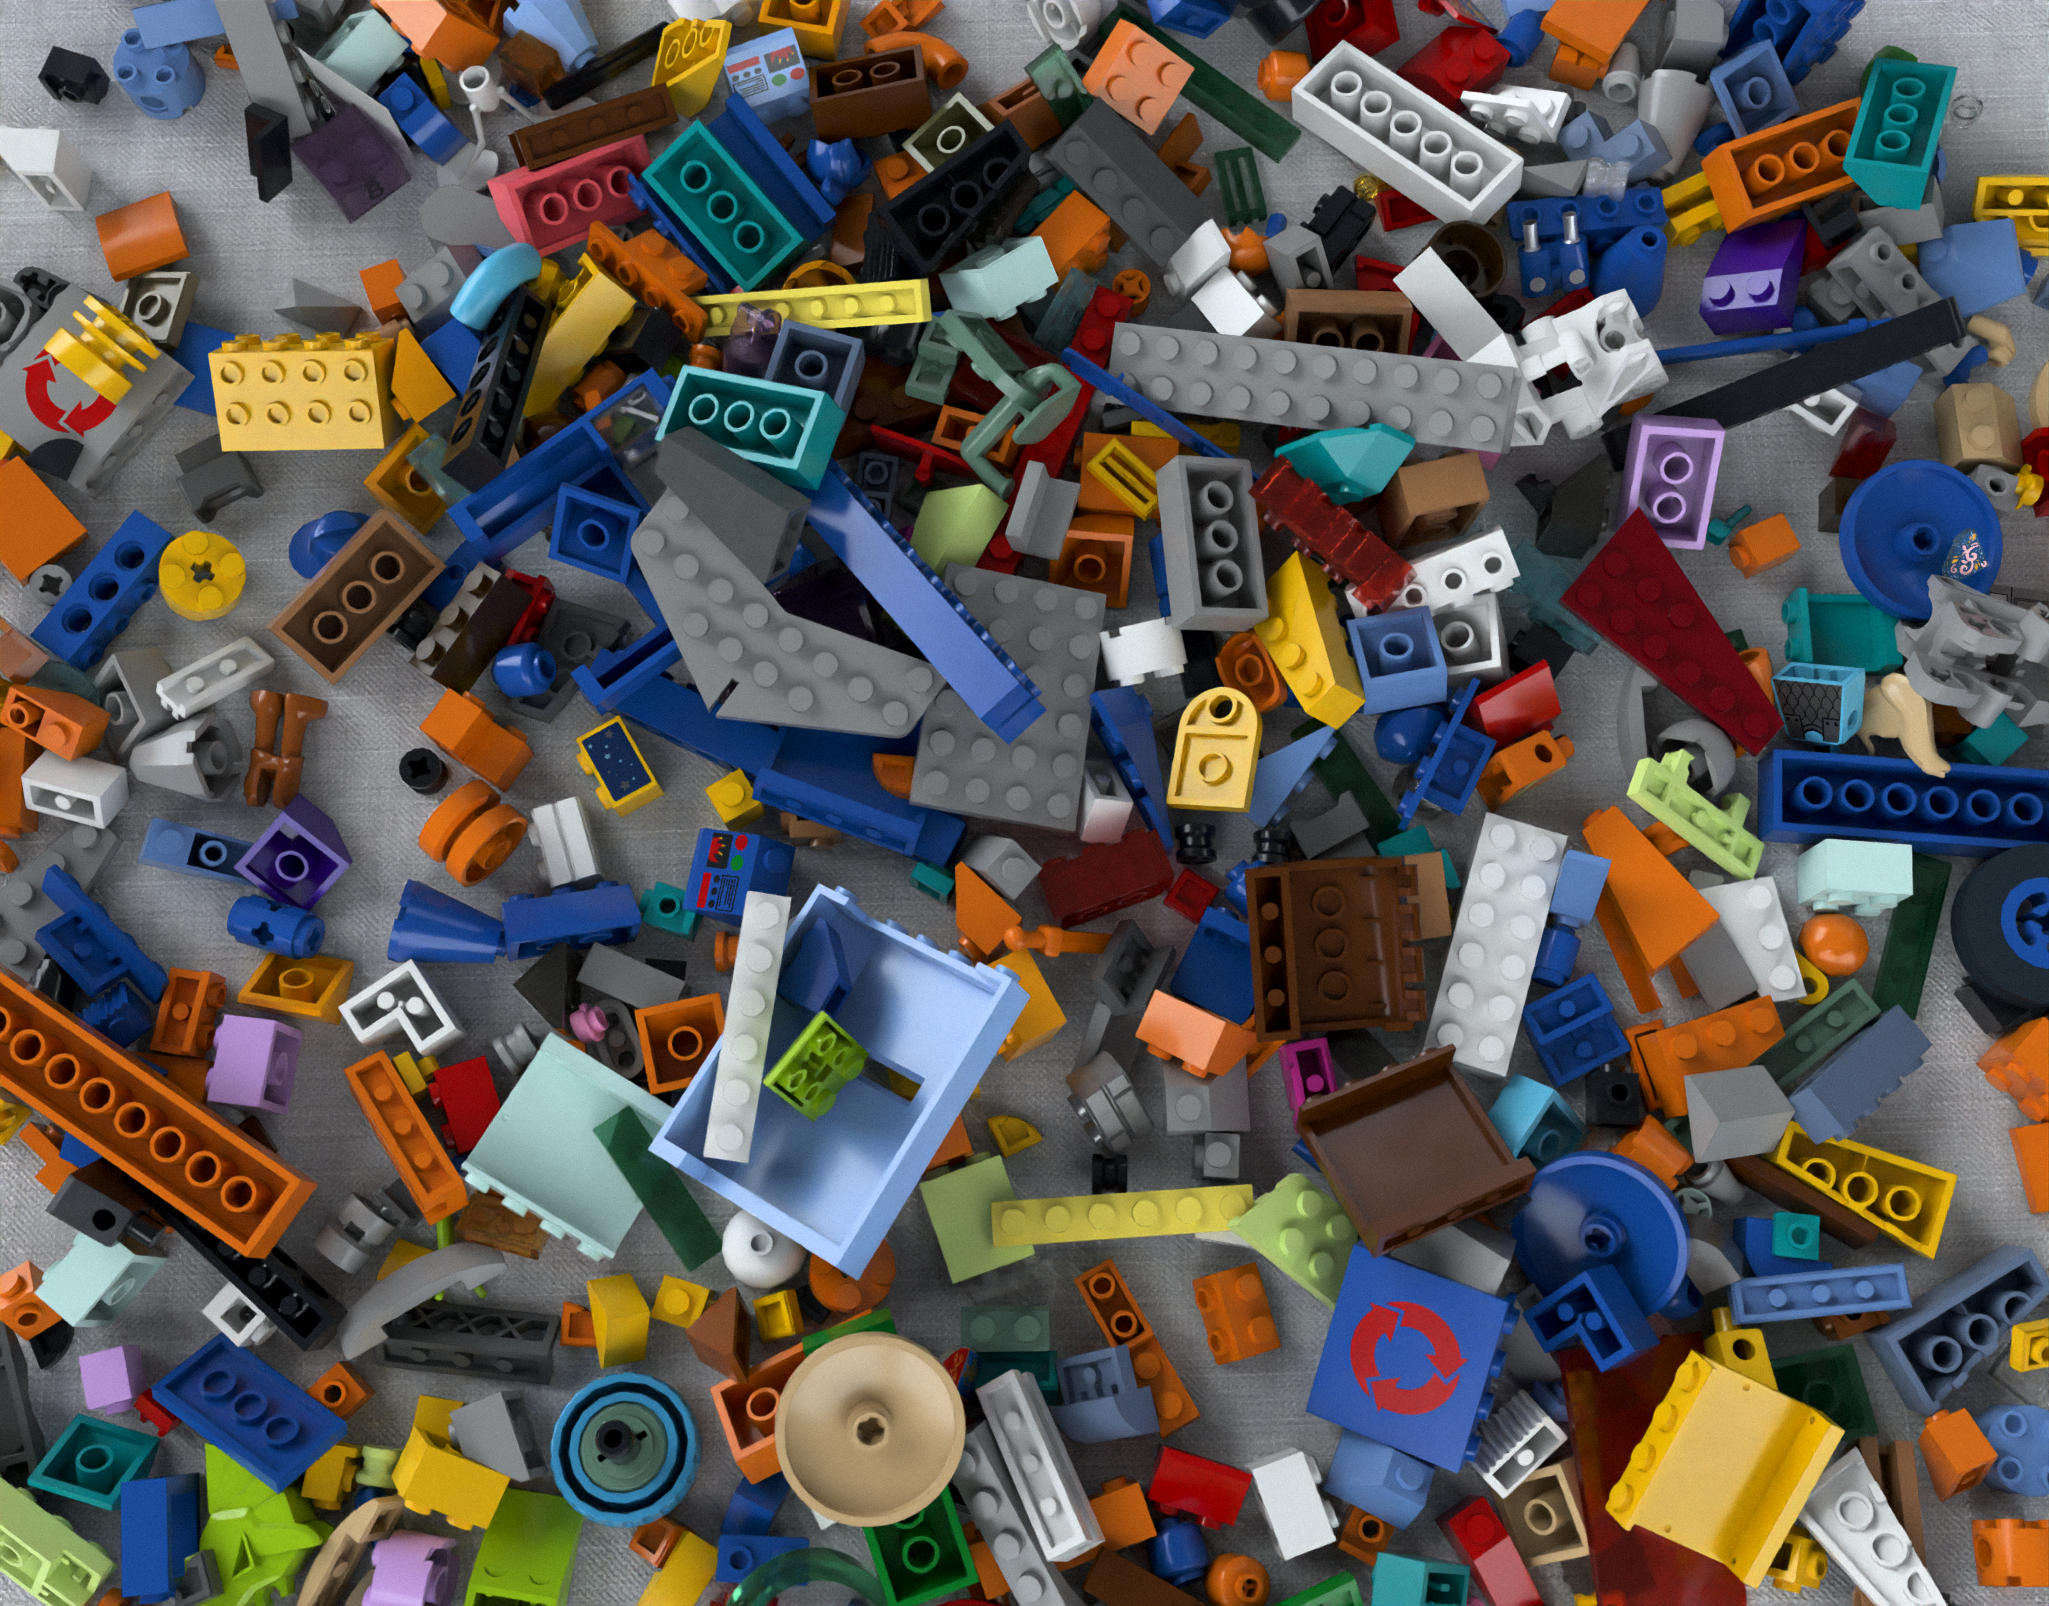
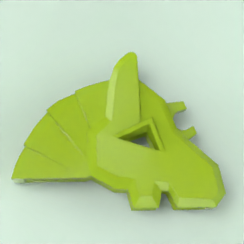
M205 1443L208 1511L210 1517L199 1540L200 1552L208 1549L214 1550L225 1594L199 1606H273L275 1603L271 1598V1594L274 1589L277 1588L279 1590L281 1598L296 1593L294 1576L301 1573L316 1547L324 1545L336 1528L329 1522L316 1518L311 1498L301 1496L303 1485L299 1477L277 1494L215 1445ZM197 1553L184 1558L185 1572L188 1569L186 1565L189 1560Z

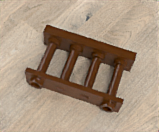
M664 82L515 130L508 137L519 167L527 166L528 171L666 127L679 122L667 84Z

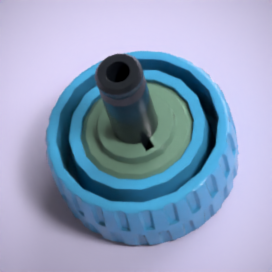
M635 1372L609 1374L603 1379H595L588 1383V1386L583 1390H578L573 1395V1399L568 1404H565L561 1410V1416L555 1422L552 1430L554 1433L553 1439L550 1441L551 1471L555 1477L554 1481L565 1500L587 1519L615 1528H633L650 1524L673 1511V1508L684 1500L687 1492L694 1485L702 1460L700 1428L688 1402L676 1389L666 1382L648 1374H638Z

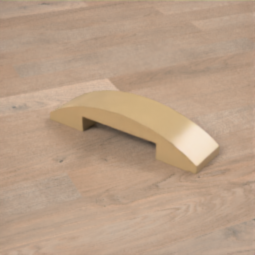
M399 1495L373 1498L352 1512L331 1534L317 1555L305 1579L297 1606H336L370 1541L389 1538L405 1508L404 1502L406 1499Z

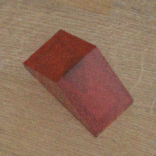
M1858 406L1828 476L1833 478L1867 479L1878 472L1897 440L1895 422Z

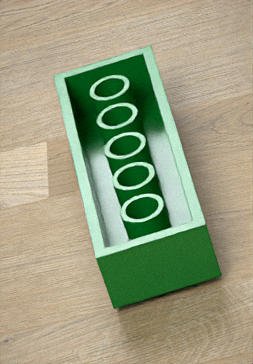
M889 1307L803 1337L805 1357L807 1358L826 1343L849 1334L886 1332L898 1335ZM948 1484L936 1499L916 1514L892 1524L862 1527L888 1606H916L980 1582Z

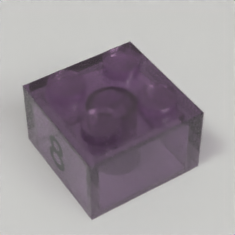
M354 103L291 148L307 175L350 224L412 180L400 155Z

